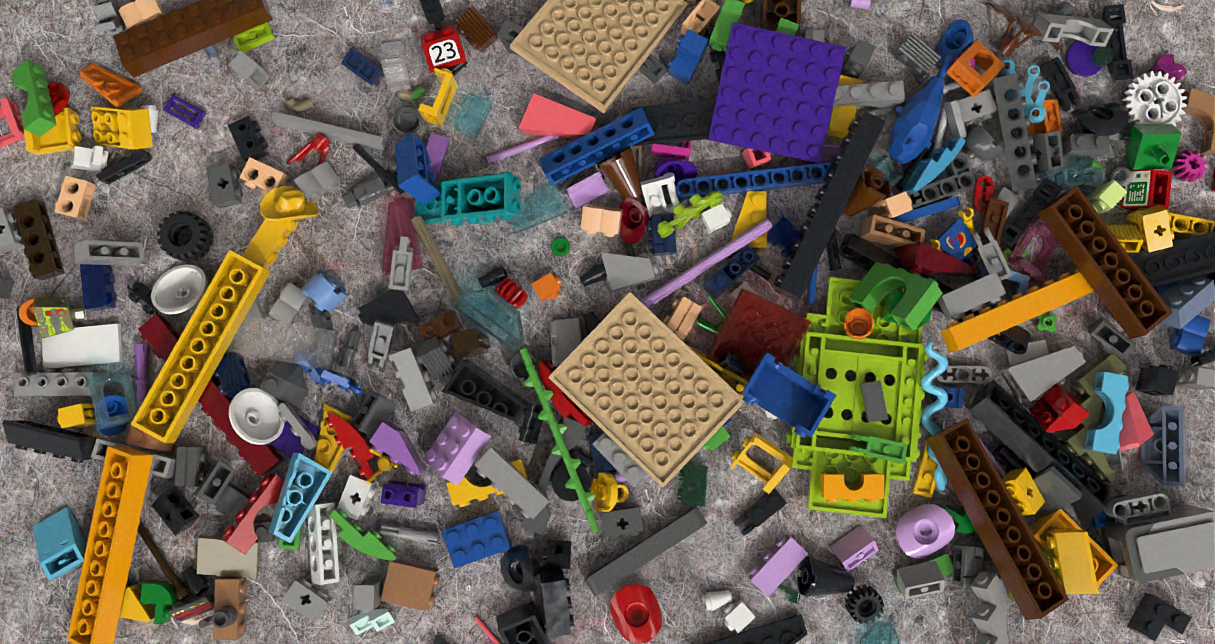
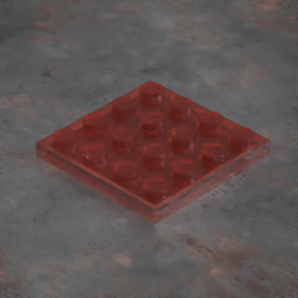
M742 288L706 357L718 363V358L723 351H733L747 366V370L743 375L748 377L751 376L764 353L774 356L776 362L780 361L783 363L782 365L787 367L812 322L810 319Z

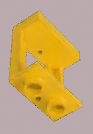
M434 68V72L442 85L433 107L421 103L418 111L424 121L442 127L458 85L450 70Z
M754 432L751 437L747 436L741 444L742 449H737L731 457L733 462L730 468L733 469L736 464L740 465L765 482L763 490L769 494L789 471L794 458ZM751 445L759 446L781 461L772 473L747 456L746 451Z

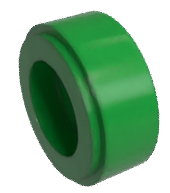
M563 237L554 239L551 244L552 252L558 257L566 256L570 251L569 241Z

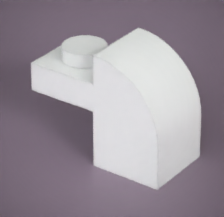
M75 146L72 149L71 168L101 171L107 167L108 152L103 151L101 146H94L92 149Z

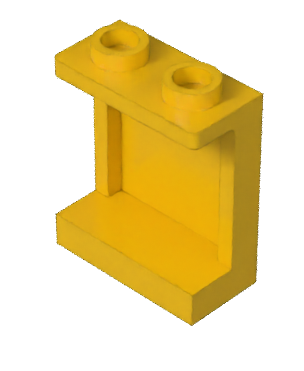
M68 107L64 108L63 112L55 116L57 125L41 137L24 130L26 151L35 155L72 150L75 146L80 147L82 137L78 130V114Z

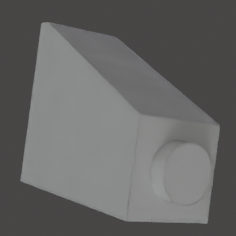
M610 253L601 254L611 291L623 290L659 278V266L652 259Z

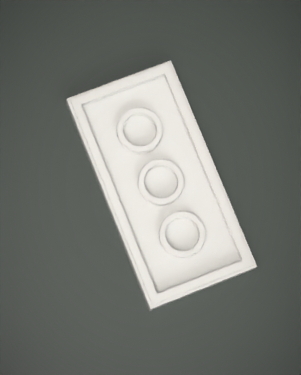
M121 324L77 327L66 333L42 338L43 369L123 362Z

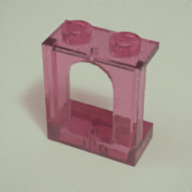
M1030 223L1006 262L1019 273L1030 276L1029 282L1042 284L1047 280L1042 270L1056 247L1062 248V246L1044 223ZM1035 235H1039L1042 238L1043 246L1031 264L1021 255Z

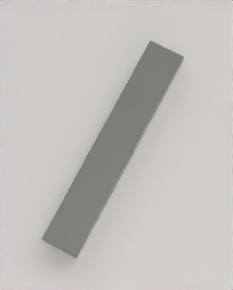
M273 111L271 116L276 126L314 135L320 133L327 138L359 144L382 151L386 147L382 136Z

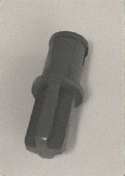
M350 331L346 346L343 347L344 352L339 366L352 368L355 353H358L357 346L361 332Z

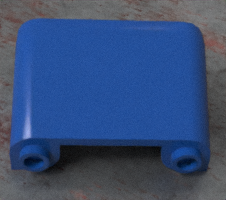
M764 353L741 393L744 396L742 400L751 406L755 403L794 427V432L805 438L806 435L812 437L837 395L829 390L825 391L819 385L813 384L785 367L780 361L776 362L774 356Z

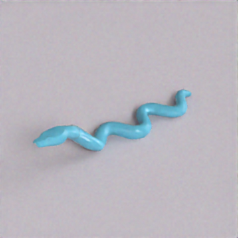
M929 341L925 346V352L928 356L937 360L938 365L922 376L921 387L926 392L936 395L938 399L923 409L920 421L927 431L934 435L941 431V429L930 417L946 405L948 394L943 388L934 386L931 382L947 369L948 359L945 355L932 349L933 342ZM928 444L927 453L938 464L934 471L935 482L938 490L942 491L945 490L948 479Z

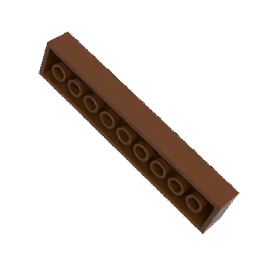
M968 418L956 422L926 438L1025 620L1041 619L1067 602L1069 598Z

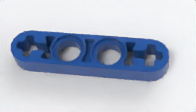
M959 196L908 211L890 219L905 223L960 206L961 203Z

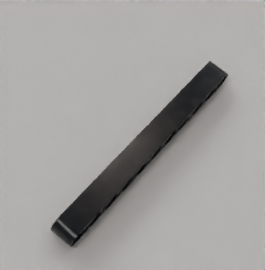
M849 233L845 235L839 247V253L842 257L867 271L871 269L875 262L881 264L887 263L893 268H902L911 273L910 269L902 266L899 258L860 238L856 234ZM922 273L919 274V275H920L921 277H923V278H926V279L932 278V279H934L933 277H931V276H929V275H927V274H922ZM934 279L938 283V287L943 293L942 295L954 290ZM937 300L933 308L943 313ZM970 309L964 312L965 316L974 313V316L979 315L978 310L972 312ZM959 318L957 321L960 323L963 319ZM1016 325L1000 332V335L995 334L987 339L1012 353L1021 355L1027 351L1031 334Z

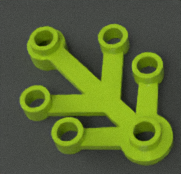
M712 191L706 197L701 198L699 194L692 196L689 199L692 206L686 208L683 204L676 206L673 212L677 218L669 223L667 221L661 222L657 226V232L661 238L669 236L674 231V225L677 229H680L691 218L697 219L709 206L714 208L723 201L722 193L720 191Z

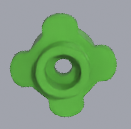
M1045 313L1039 315L1037 329L1039 331H1048L1049 333L1055 332L1057 316L1055 314L1046 315Z

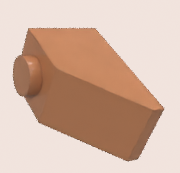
M133 425L130 426L126 444L168 452H173L175 443H164Z

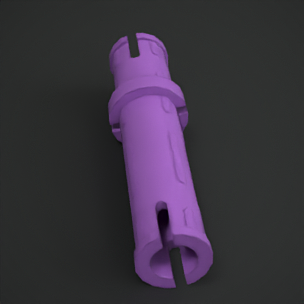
M135 344V381L133 382L136 388V402H143L148 394V385H150L147 371V344Z

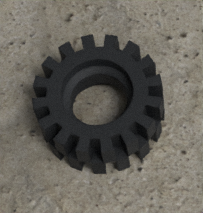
M858 585L856 586L857 590L852 588V594L848 593L846 595L848 599H845V607L854 621L860 624L864 622L870 624L869 620L875 622V617L879 619L881 617L879 612L883 613L884 611L882 608L884 603L878 592L870 585L868 587L863 585L862 588ZM868 599L871 600L866 608L858 609L861 602Z

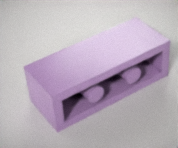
M789 535L786 538L784 536L780 538L773 552L771 550L768 551L763 557L764 561L759 566L755 565L749 572L750 576L748 578L767 597L808 555Z

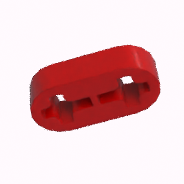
M986 175L976 179L973 185L972 208L976 212H984L988 199L993 196L994 183L992 178ZM982 181H984V183L988 185L986 188H984V190L983 186L980 185ZM981 199L982 202L986 204L982 207L981 204H978V201H980Z

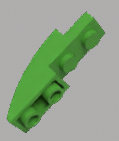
M333 507L328 512L329 516L340 526L336 531L337 535L347 544L372 557L391 561L397 558L394 553L396 551L395 548L388 542L384 544L380 540L382 536L375 529L371 531L367 527L361 533L363 529L355 521L351 523L347 519L348 514L343 509L337 510Z

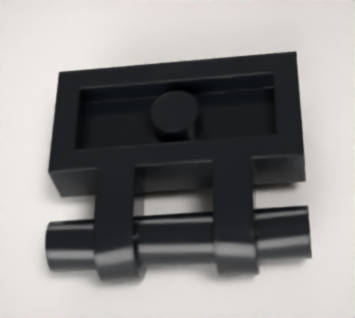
M528 403L527 410L525 409L523 414L525 415L523 425L519 428V441L537 444L543 420H539L537 417L543 410L541 405Z

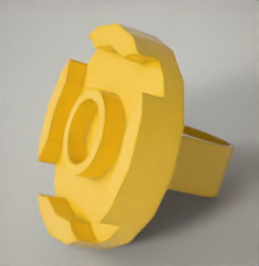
M598 473V478L593 479L590 493L595 495L593 500L596 505L593 507L598 512H609L614 508L616 502H624L627 499L628 489L626 486L618 484L612 474ZM618 488H621L622 494L619 498H617Z

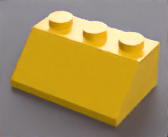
M1074 528L1047 531L1046 543L1051 551L1050 564L1065 593L1099 594L1088 532Z

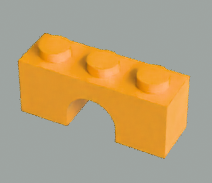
M820 472L821 497L826 499L827 502H838V499H846L847 502H858V499H866V502H878V499H884V474L879 472H860L858 485L854 488H847L844 483V474L840 472Z

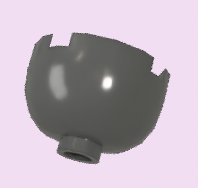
M979 123L967 133L965 138V144L968 148L966 152L972 159L976 157L981 161L993 160L1003 152V149L999 144H995V139Z

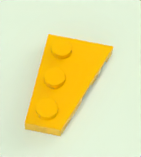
M747 191L731 241L764 219H767L766 191ZM767 232L748 243V245L752 249H766Z
M324 403L320 437L317 443L314 462L334 472L345 450L342 445L338 446L334 439V435H336L334 427L330 429L325 420L328 417L327 412L331 410L349 423H351L353 417Z

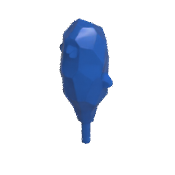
M947 55L938 74L932 76L919 92L908 98L904 107H896L895 112L898 120L893 125L888 146L891 158L898 163L904 164L913 160L925 148L931 146L930 140L932 139L941 110V99L945 85L944 77L954 60L953 56Z

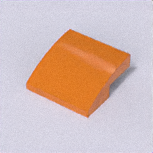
M1058 99L1044 100L1045 119L1040 123L1030 122V126L1027 127V133L1034 135L1060 130L1062 137L1063 130ZM1038 110L1032 112L1034 117L1040 114Z

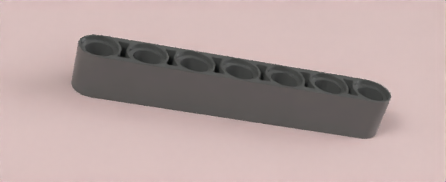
M695 506L584 578V581L593 595L597 596L705 526L707 521L699 508Z

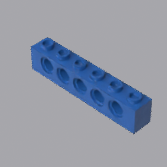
M640 107L539 159L545 176L554 185L655 134L643 108Z

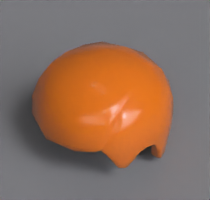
M856 307L847 312L844 320V329L848 336L853 339H864L872 333L874 318L870 311L865 308Z

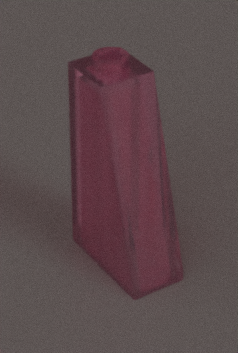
M405 197L395 198L394 202H389L382 263V273L386 276L390 275L393 250H395V246H400L401 236L410 238V248H413L414 253L412 270L423 268L417 231L411 222V219L414 217L412 205Z

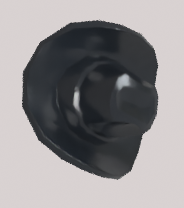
M1115 102L1096 104L1070 111L1071 115L1083 124L1082 130L1084 133H1096L1102 136H1110L1122 131L1127 125L1129 113L1125 106Z
M522 544L512 547L505 552L501 560L500 572L504 581L514 589L536 592L537 585L534 576L539 574L538 561L536 558H531L528 546Z

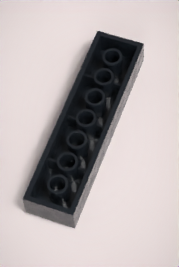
M994 380L976 393L969 409L972 416L980 420L990 433H994L1004 446L1009 447L1019 460L1024 461L1033 473L1039 474L1052 466L1055 467L1083 494L1081 499L1070 504L1079 515L1089 520L1107 508L1110 487L1053 434L1046 432L1039 422Z

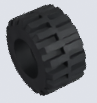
M176 211V214L172 212L169 214V218L164 217L162 219L164 223L158 226L161 229L157 231V236H160L157 241L158 244L162 245L160 248L167 255L190 262V260H198L197 256L200 258L205 256L203 254L204 251L208 253L210 249L207 247L212 245L213 241L210 238L213 237V233L209 232L211 227L207 225L204 219L188 211ZM191 227L192 238L190 242L180 246L178 242L179 233L182 229Z

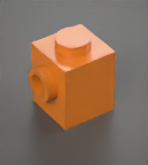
M550 272L531 285L541 302H544L547 299L551 301L559 296L561 291L559 286L562 283L557 275L553 277Z

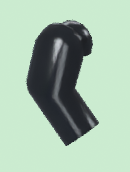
M581 450L568 451L571 458L580 459L581 463L587 468L593 462Z

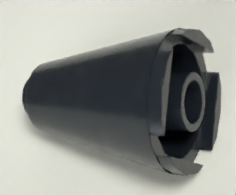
M805 557L798 570H801V577H797L798 590L801 595L806 597L848 593L855 585V579L850 572L813 557Z

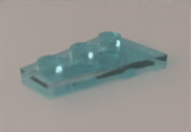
M548 181V184L542 189L537 190L535 195L521 203L520 216L512 217V220L509 221L514 234L567 214L556 184L552 185Z

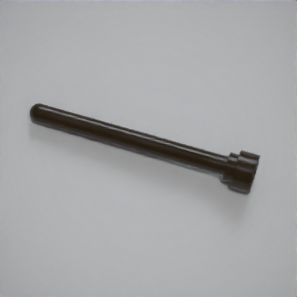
M140 521L137 532L174 586L176 599L178 602L191 595L188 586L181 583Z

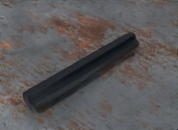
M18 306L16 312L24 372L27 376L37 374L31 325L25 324L20 319L19 308L21 306Z

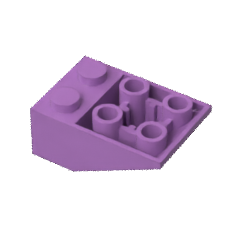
M382 422L369 441L373 444L372 448L379 453L384 452L390 455L389 459L392 462L405 465V470L412 475L425 473L427 470L407 433L391 422Z

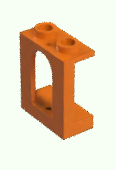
M976 40L946 73L975 98L1005 64ZM972 58H975V63L986 71L982 76L968 64Z

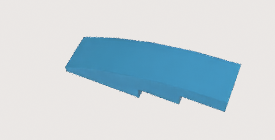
M962 137L951 138L947 141L944 148L935 149L929 159L920 160L902 192H916L930 183L951 163L966 141Z

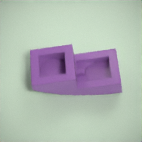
M431 133L426 147L431 160L429 168L431 173L441 175L450 137Z

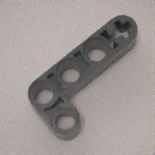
M957 154L946 167L948 178L928 184L916 192L907 193L911 200L916 197L918 199L912 203V209L929 205L971 188L975 183V177L966 156ZM953 161H957L960 164V168H956ZM961 178L966 180V186L961 184ZM943 184L948 186L949 192L943 190ZM925 191L931 193V199L925 196Z

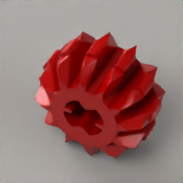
M504 278L500 281L495 289L496 294L514 309H519L523 306L528 298L527 293L509 278Z

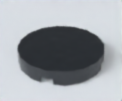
M565 464L555 470L552 477L553 490L559 498L565 501L579 500L575 489L565 487V484L570 479V475ZM579 465L576 472L584 492H588L590 477L586 469Z

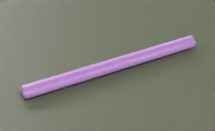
M764 219L642 298L640 302L647 308L651 307L772 228L771 222L768 219Z

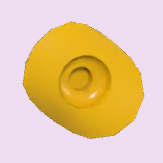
M280 186L270 190L264 195L260 203V215L267 221L301 220L317 217L319 214L315 202L307 203L305 201V194L292 186Z

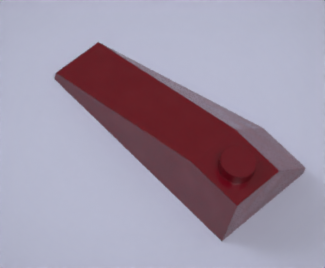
M923 242L897 247L895 251L902 266L910 269L911 273L964 277L981 273V270Z

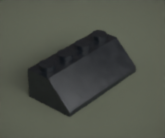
M3 420L2 423L7 442L15 444L17 449L28 450V448H32L34 453L46 454L49 452L53 453L52 457L65 459L66 456L70 457L72 462L83 463L84 460H92L91 455L98 437L26 420Z

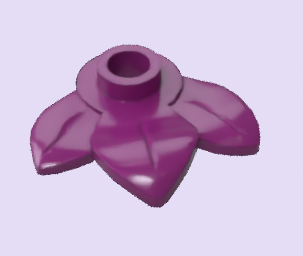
M1166 54L1158 58L1156 65L1152 66L1148 73L1153 71L1154 74L1161 71L1162 75L1168 73V79L1175 77L1174 84H1177L1176 81L1187 73L1183 65L1174 63L1173 54Z

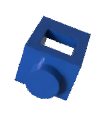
M938 386L943 388L947 394H950L949 401H947L944 407L962 408L964 389ZM931 394V400L935 402L938 397Z

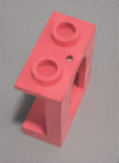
M7 97L0 100V119L6 117L11 133L0 137V148L25 138L18 105Z

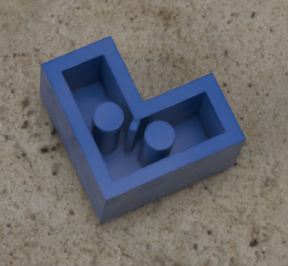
M689 29L685 35L682 34L677 43L676 51L678 53L668 63V75L689 84L706 52L708 39Z

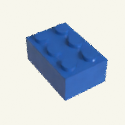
M500 510L442 530L454 569L509 550L512 547Z

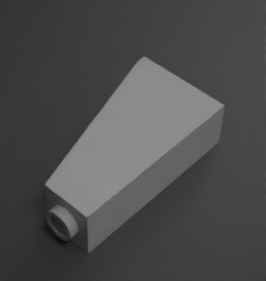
M1070 346L1004 367L1000 371L1022 402H1031L1086 361L1080 349Z

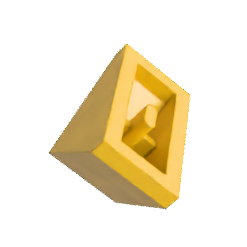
M138 584L126 588L120 617L148 622L155 619V610L151 604L140 603L141 589Z

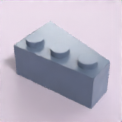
M1198 276L1182 281L1157 293L1172 312L1160 324L1182 329L1215 300L1214 280Z

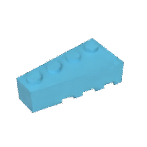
M293 452L268 532L291 543L333 472L304 455Z

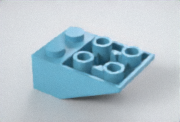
M69 507L33 526L39 562L49 581L60 578L83 565L87 541Z

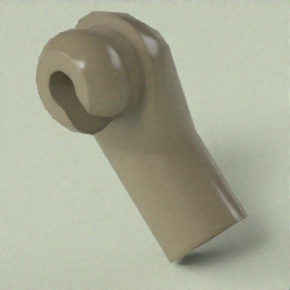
M293 96L285 98L287 108L297 113L314 107L311 98L302 102L294 99Z

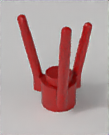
M317 133L310 142L287 161V164H291L294 160L299 163L312 149L318 153L323 151L317 166L322 164L327 152L330 150L328 147L330 141L320 133Z

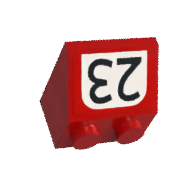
M446 25L440 30L427 31L420 35L421 45L430 73L434 72V68L441 70V68H448L467 62L456 25Z

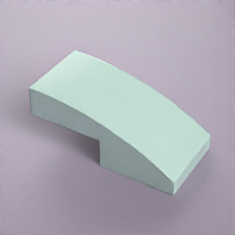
M388 609L372 610L371 613H361L348 619L356 635L373 626L376 631H379L395 622Z

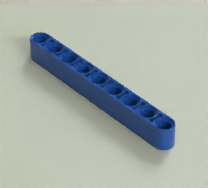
M831 162L683 179L677 183L676 192L678 199L689 200L696 194H699L701 198L706 197L712 191H720L723 196L747 193V191H765L824 184V176L834 165ZM811 171H817L820 175L819 178L813 177ZM798 173L801 176V180H795L792 174ZM774 175L781 176L782 182H776ZM756 177L762 178L763 181H764V184H762V185L757 184V183L755 182V178H756ZM736 180H743L745 186L739 187L736 184ZM717 182H724L726 188H718ZM705 184L708 190L700 191L698 185ZM686 186L689 192L683 194L680 192L679 187Z

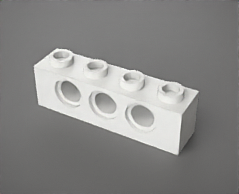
M335 502L314 503L308 513L311 580L313 584L324 585L340 582L336 522L328 514L335 507Z

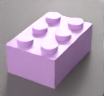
M455 412L422 460L442 478L459 485L491 436L473 421Z

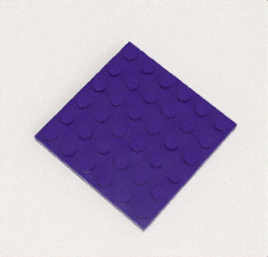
M733 22L730 28L707 140L820 163L846 47Z

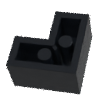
M1145 593L1127 627L1145 638L1156 641L1163 627L1183 635L1192 617L1159 597Z

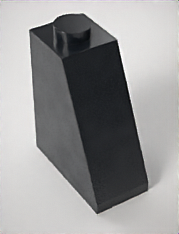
M392 289L358 308L360 311L358 316L362 323L371 327L374 326L377 318L396 325L418 323L420 321L408 297L402 290Z

